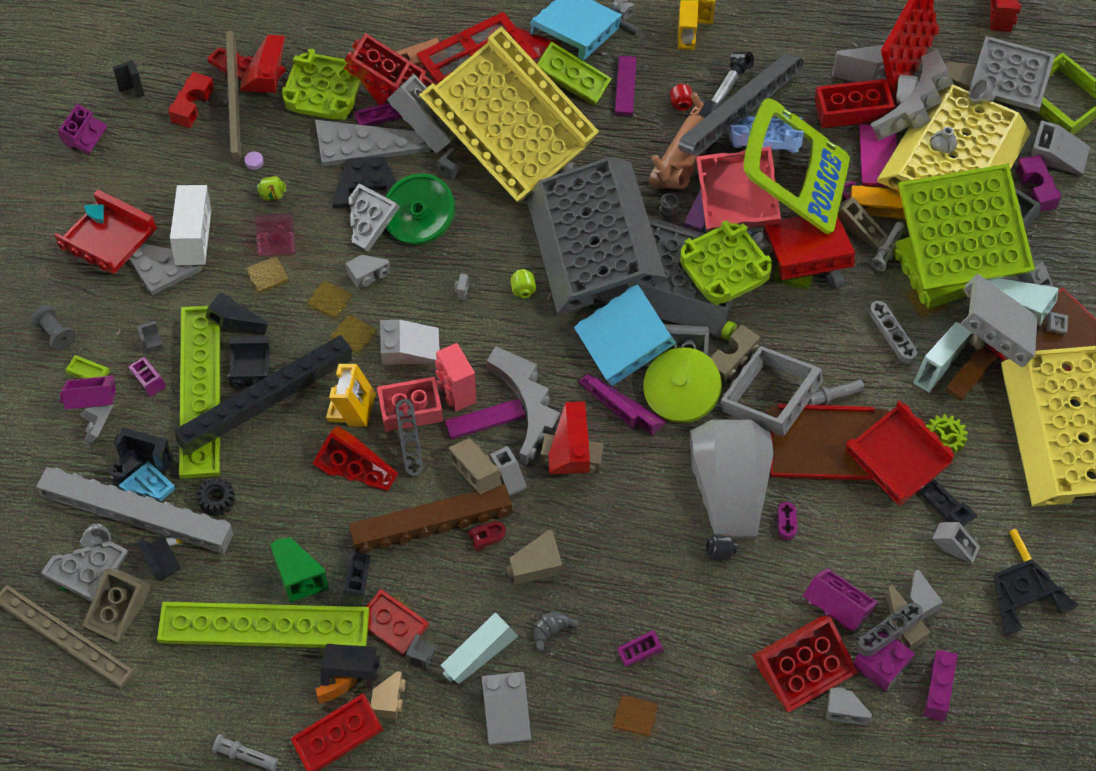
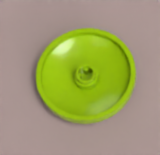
M676 348L658 356L648 367L643 382L644 395L649 407L656 415L673 423H689L707 415L718 402L722 387L720 373L713 360L703 352L692 348Z

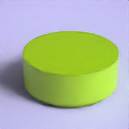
M726 322L721 332L722 339L730 341V336L736 331V323Z

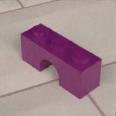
M1040 155L1019 159L1016 172L1022 184L1033 183L1038 186L1033 188L1030 198L1040 203L1041 212L1056 209L1061 200V194L1054 185L1053 177L1047 171L1045 161H1042Z
M936 650L932 659L929 677L931 682L926 696L924 717L941 721L945 720L949 711L958 654Z

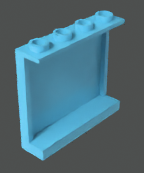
M555 0L546 9H543L539 15L532 18L530 34L533 35L540 29L578 48V58L584 61L619 29L622 14L593 0Z
M638 284L629 287L625 293L613 298L609 304L597 309L594 314L582 319L574 327L605 379L612 386L676 344V341L668 332Z

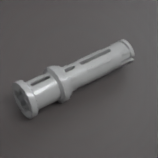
M895 223L884 245L878 248L876 257L872 258L870 262L874 269L878 271L886 269L888 260L893 257L896 241H899L906 230V226L903 223Z
M859 379L833 388L822 387L814 393L807 405L829 404L833 399L863 392L864 388L861 387H864V384Z
M222 734L217 736L212 749L213 753L220 752L228 755L229 759L239 758L271 771H275L279 760L244 747L238 740L234 742L226 739Z

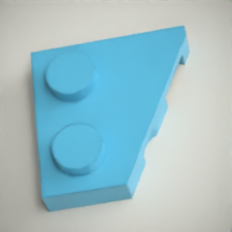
M149 461L119 485L120 490L126 492L128 490L133 491L142 497L149 496L158 502H161L175 490V486Z

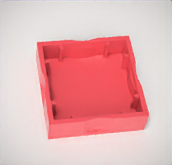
M771 146L762 147L759 168L762 173L775 181ZM746 150L738 153H719L697 157L706 233L721 227V223L729 220V223L739 225L743 223L748 228L781 224L779 200L752 182L744 171Z

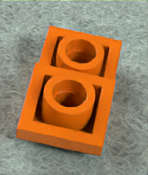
M335 676V684L329 683V686L321 685L319 688H316L319 704L335 699L350 690L358 682L357 678Z

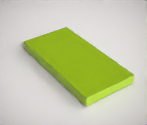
M553 42L549 44L537 63L552 81L593 106L597 104L612 79Z

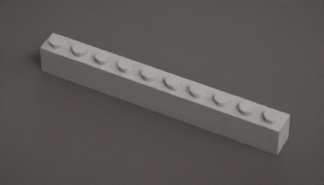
M46 467L36 486L41 497L164 536L173 537L221 554L225 553L234 534L231 524L225 520L220 519L218 521L206 514L199 515L187 508L180 509L168 502L161 503L149 496L142 497L133 491L128 490L126 492L114 485L107 486L101 484L95 479L88 480L75 473H65L59 468L52 469Z

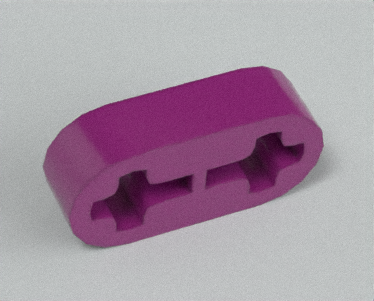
M783 502L779 505L777 512L778 534L783 540L787 541L792 540L796 536L797 515L796 507L792 503ZM784 509H788V518H786ZM786 524H789L790 533H786Z

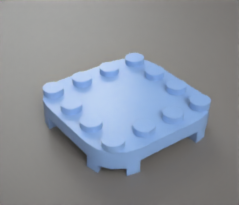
M747 115L736 125H730L729 140L733 142V147L742 148L747 146L755 117ZM771 118L762 147L771 146L772 151L787 149L789 152H798L802 146L804 131L794 130L781 119Z

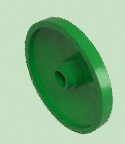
M418 173L406 176L395 183L386 195V198L400 206L386 228L393 237L402 243L424 245L433 242L448 230L455 215L454 196L446 183L434 175Z

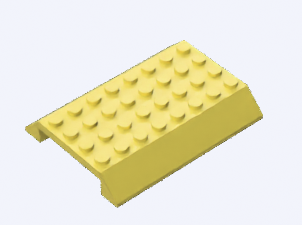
M502 26L488 37V42L440 83L436 86L431 84L419 94L424 102L516 202L525 199L539 180L554 176L567 163L580 154L599 133L595 126Z

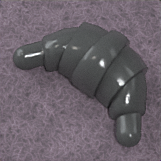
M556 611L542 614L533 626L537 651H543L546 640L558 633L559 630L568 628V626L576 628L579 622Z

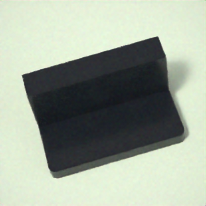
M133 60L113 67L119 92L133 88L138 98L145 96L139 72Z
M164 536L150 544L144 538L136 542L152 574L159 581L164 580L181 569Z

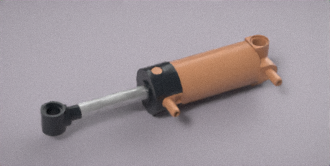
M733 52L731 54V69L712 100L700 99L697 93L690 95L694 105L661 160L658 155H653L651 158L655 165L649 177V184L652 188H686L697 168V157L704 156L708 148L698 156H694L680 151L678 148L679 141L684 134L723 103L739 75L744 73L746 69L753 67L754 55L752 52Z

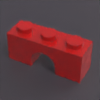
M192 72L191 76L186 79L184 87L177 93L176 100L168 109L172 123L187 128L192 127L198 117L197 106L192 102L196 100L208 101L214 91L211 77Z

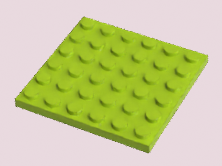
M1009 163L898 183L923 291L967 284L976 274H979L986 280L1035 271Z

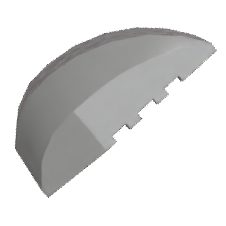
M751 419L710 420L690 431L692 471L695 474L698 488L701 491L714 534L731 535L733 539H756L773 459L771 434L769 430L764 429Z

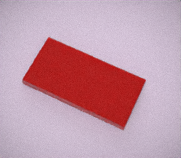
M362 693L290 739L306 771H320L383 732L384 729L366 695Z

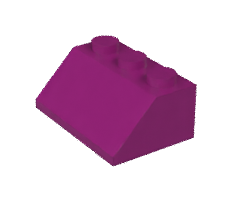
M829 568L815 575L803 594L808 603L816 607L818 606L824 610L827 616L837 619L844 628L853 631L857 630L878 604L873 598Z

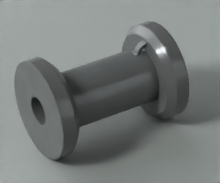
M44 305L33 313L31 323L34 327H43L51 337L50 346L54 350H61L73 341L75 332L69 327L63 328L55 319L56 310L52 305Z

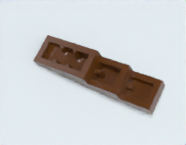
M983 346L958 372L946 387L945 392L962 402L976 384L983 379L999 357L989 348Z

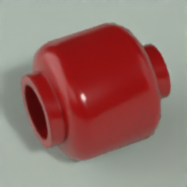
M678 84L671 89L670 99L673 108L679 111H686L693 105L690 97L693 92L690 86Z

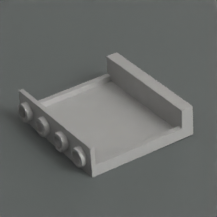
M976 274L965 285L964 290L971 294L969 316L961 322V325L1014 363L1023 367L1035 356L1037 315L985 278Z

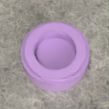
M250 152L245 156V165L248 169L257 170L263 166V157L259 152Z

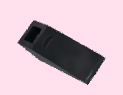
M221 292L208 306L205 317L221 328L265 335L269 324L263 317L257 316L246 306L240 305L230 296H226Z

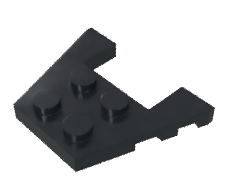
M385 157L348 159L332 202L333 209L350 208L349 192H353L358 184L372 191L387 190L388 193L397 182Z
M1032 559L997 572L994 575L1004 636L1022 630L1023 626L1014 610L1050 596L1060 615L1078 607V603L1074 599L1072 600L1061 586L1058 587L1050 579L1051 577Z

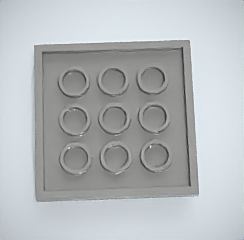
M986 36L969 91H971V88L978 80L987 77L991 80L993 92L996 95L994 100L1039 112L1055 54Z

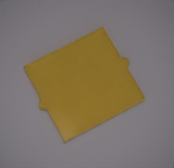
M276 256L246 268L251 278L250 282L254 284L258 293L289 281L284 272V266H281Z
M323 281L319 288L314 290V294L307 305L336 319L342 309L346 308V304L352 297V294Z
M349 314L342 323L338 324V328L331 335V338L334 339L342 335L352 348V351L358 354L366 344H369V340L377 330Z

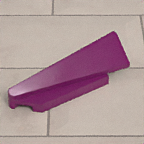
M588 373L578 381L580 385L632 429L638 424L652 436L666 424V420L592 374Z

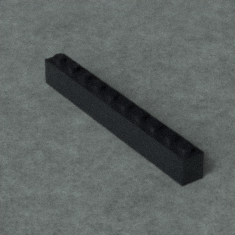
M339 335L176 428V442L186 455L191 454L336 370L339 364L350 362L352 360V348L342 335Z

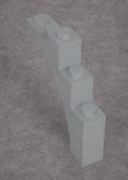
M938 49L921 56L923 63L922 75L917 86L907 99L896 109L871 123L879 141L907 127L913 126L915 129L931 121L926 110L942 103L938 93L939 90L954 84Z
M496 346L487 359V371L509 385L519 397L525 409L528 430L519 456L520 463L527 465L530 459L533 460L535 458L537 447L539 444H543L545 434L554 435L561 413L547 407L550 402L549 388L535 383L539 375L537 373V364Z

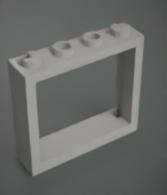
M760 346L756 353L752 354L748 364L743 366L737 379L732 381L728 391L723 394L721 399L723 412L742 420L751 419L764 429L785 436L823 382L822 369ZM764 364L805 379L778 418L737 403Z

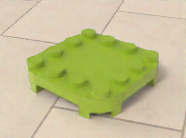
M308 49L307 53L299 56L295 55L293 58V67L286 86L282 89L285 108L288 111L300 114L345 120L354 107L362 82L359 78L343 69L347 63L344 59L315 54V49Z
M729 220L723 221L721 227L694 240L688 238L684 241L681 249L680 263L700 292L714 305L731 301L763 285L770 278L771 258L769 255H764L748 234V227L743 223L739 225L729 223Z

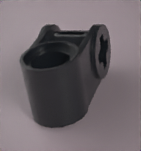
M130 449L110 465L109 472L112 476V483L119 486L148 461L135 449Z

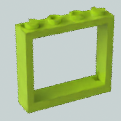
M1063 52L1054 58L1049 77L1060 70L1096 99V78ZM1045 97L1042 99L1039 112L1035 111L1047 122L1060 125L1073 135L1096 118L1095 106L1074 122Z

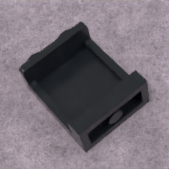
M269 336L230 337L231 357L230 373L228 374L230 387L252 386L268 377L271 350Z
M122 427L120 434H117L115 437L114 445L120 458L130 449H135L143 458L154 461L157 470L166 476L173 461L167 439Z
M326 644L321 664L320 685L329 686L331 676L366 678L367 688H372L373 681H377L378 669L380 667V656H377V647Z

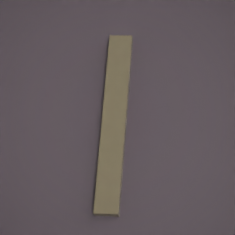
M232 30L226 31L230 152L235 162H241L237 48Z
M6 585L0 591V607L121 690L135 674L134 670L9 585Z

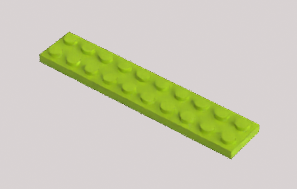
M208 306L181 307L180 426L220 404V326L205 318ZM220 437L189 455H186L179 446L180 479L220 476Z
M162 602L157 641L163 644L326 648V644L366 647L370 610L369 607Z

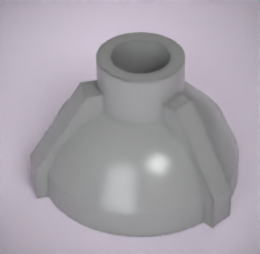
M985 77L973 85L971 91H969V97L973 102L990 103L995 99L996 95L993 92L991 80Z
M944 127L943 130L936 132L930 138L932 146L937 151L950 154L957 147V138L951 127Z
M91 524L84 531L80 542L85 548L89 546L92 548L111 541V535L109 530L103 527L102 524Z

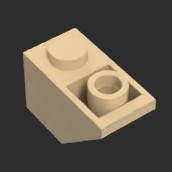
M399 671L373 689L371 707L378 718L397 719L398 712H402L403 699H400V694L405 691L406 680L402 679V673Z

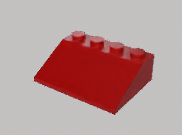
M820 616L752 655L760 673L788 713L858 673L830 616Z

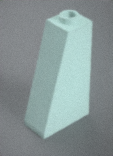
M1001 278L987 280L1037 315V325L1039 326L1057 302L1059 289L1056 287Z
M955 322L924 357L913 383L930 393L967 345L972 332L960 323Z
M495 612L441 664V667L445 670L443 675L450 682L454 680L460 684L515 640L518 635Z

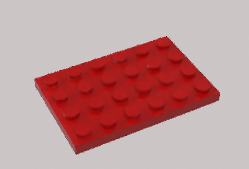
M908 0L881 49L887 81L894 103H896L899 76H914L915 72L919 70L922 61L921 56L926 55L928 48L932 46L935 35L939 32L936 12H934L933 7L934 0Z

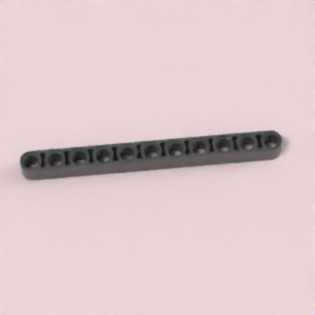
M786 53L684 134L678 144L679 150L694 156L701 154L729 131L730 125H736L765 99L769 98L797 75L803 67V59Z

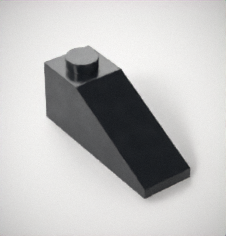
M350 552L340 606L362 607L371 555Z

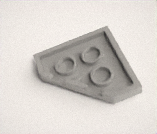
M358 184L349 197V205L351 206L350 222L353 228L352 242L369 252L400 206L390 199Z
M142 244L129 258V261L151 295L202 271L201 265H175L172 249Z
M109 541L102 543L100 546L92 548L89 546L74 550L73 553L62 556L61 554L55 555L49 560L41 574L43 577L92 602L105 569H118L128 555V550Z

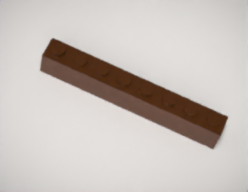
M502 484L481 495L475 491L349 523V529L355 552L368 553L376 548H387L392 544L407 543L411 539L426 538L431 534L439 532L446 533L450 529L465 528L477 522L485 523L489 519L504 518L512 514V503L506 484Z

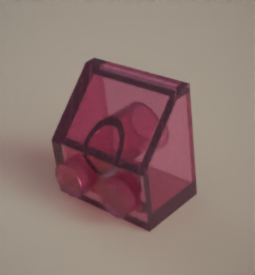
M294 213L256 215L255 228L258 255L296 253Z

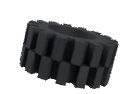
M214 477L211 478V482L205 480V485L201 484L199 486L200 489L197 490L200 508H202L204 513L207 512L209 516L214 513V516L217 517L220 512L221 515H225L224 511L229 512L231 510L230 506H234L235 496L232 485L226 479L222 481L220 477H217V481H215ZM214 492H222L224 494L223 499L218 502H211L208 498Z

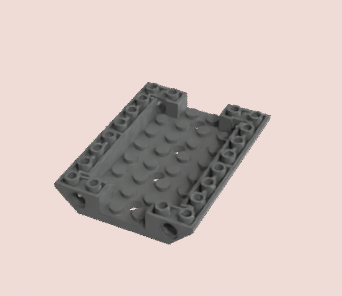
M608 157L539 180L526 197L558 315L594 304L592 295L624 284H628L629 287L638 284L640 288L667 280L631 162ZM577 183H583L582 186L575 187ZM586 211H591L590 215L583 216ZM594 240H600L597 245H591ZM602 270H608L605 275L599 274Z
M648 216L667 280L641 288L661 321L675 325L708 326L709 335L721 338V332L727 322L733 300L719 305L712 304L700 292L686 271L679 267L681 265L680 254L684 241L688 238L694 240L706 233ZM594 240L592 245H597L600 240ZM602 270L599 274L605 275L608 270ZM624 284L593 294V300L609 304L613 298L625 293L629 286Z

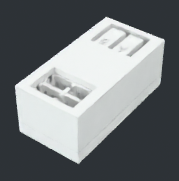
M177 185L170 234L175 265H205L211 220V206L207 185Z

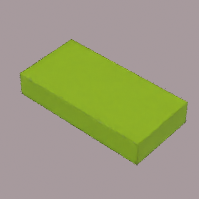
M77 355L73 357L65 369L67 374L79 379L107 376L110 372L109 368Z

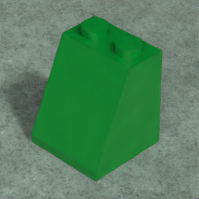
M279 538L270 544L274 562L289 603L329 589L324 568L292 538Z

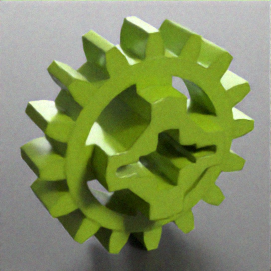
M943 414L942 418L936 415L934 420H929L926 427L931 432H935L940 441L945 446H949L955 455L957 450L961 451L967 442L968 432L964 431L966 425H960V419L953 420V415L950 418H947L946 414Z

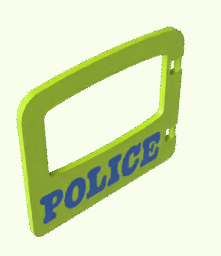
M769 98L765 99L757 111L749 134L743 166L746 175L756 185L824 233L831 234L834 231L850 162L848 153L839 146L834 145L828 138L795 114L790 113L777 101ZM773 115L794 130L804 131L803 136L811 143L807 173L798 197L766 176L759 168L764 138Z

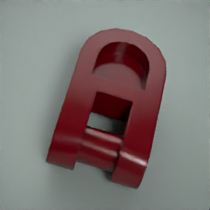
M493 521L469 530L468 535L470 539H473L475 551H481L487 546L501 542L506 536V528L503 523ZM485 534L486 538L481 539L480 536Z

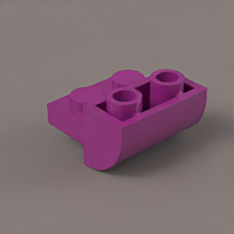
M76 104L60 127L58 135L61 141L69 148L75 147L89 155L106 131L108 125L92 117L93 113Z

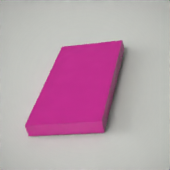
M860 124L859 143L862 186L888 187L877 182V179L897 148L896 133L879 141L872 125Z

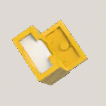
M680 0L677 49L695 50L697 23L713 24L716 0Z
M339 364L336 372L339 382L338 385L331 389L329 396L331 401L326 419L328 422H346L349 427H367L376 393L357 364Z

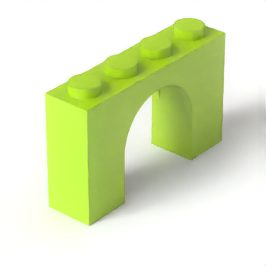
M910 237L896 241L893 250L894 258L901 264L903 273L910 279L912 288L917 291L920 302L926 306L927 310L967 296L963 291L966 284L923 291Z

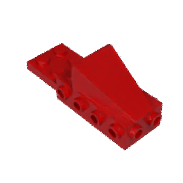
M367 33L360 40L358 38L352 45L353 52L349 51L344 59L347 63L343 69L360 79L378 105L384 104L413 74L427 88L431 84L437 85V83L424 76L426 71Z

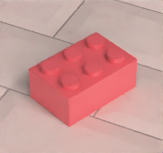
M458 343L437 351V360H435L437 370L435 373L438 380L436 384L438 389L445 393V400L448 406H452L454 411L457 412L475 404V372Z
M435 377L377 387L385 432L399 430L396 404L402 399H408L413 403L417 426L443 422ZM405 402L399 407V411L402 410L404 413V417H400V421L412 419V415H407L410 405L407 406ZM405 422L402 425V429L413 427V424L410 422Z

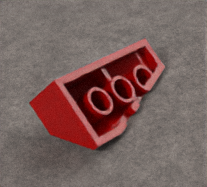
M266 36L242 75L240 91L276 93L285 36Z
M565 402L548 455L549 474L589 473L590 453L585 402Z
M338 425L329 433L312 463L329 475L346 477L347 480H357L364 482L366 485L384 490L390 489L399 474L355 436Z

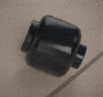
M713 534L710 539H707L706 553L710 555L712 560L729 561L733 554L737 552V543L733 542L731 535Z

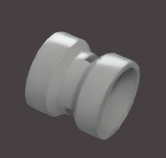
M614 0L611 6L613 11L622 14L621 17L624 20L629 19L636 10L635 5L630 2L628 3L627 0Z
M759 232L751 237L765 256L773 252L764 232Z

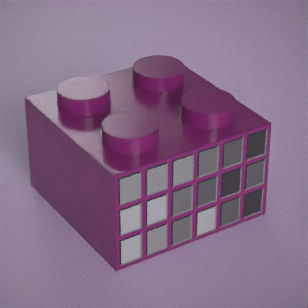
M880 631L877 633L881 638L888 637L886 632ZM895 639L872 656H863L859 653L855 658L854 665L860 673L887 692L910 666L915 653Z

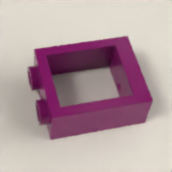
M114 375L67 380L64 387H62V392L59 393L60 403L64 404L65 410L113 405L117 394Z

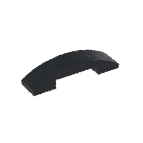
M935 478L918 491L938 513L950 522H959L964 527L977 518V514L964 502L960 504Z

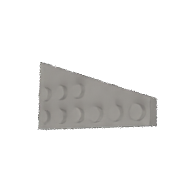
M315 120L322 167L345 164L348 159L387 158L430 152L427 143L415 131Z

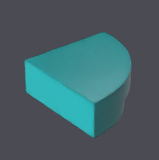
M84 205L87 216L97 223H104L103 205Z

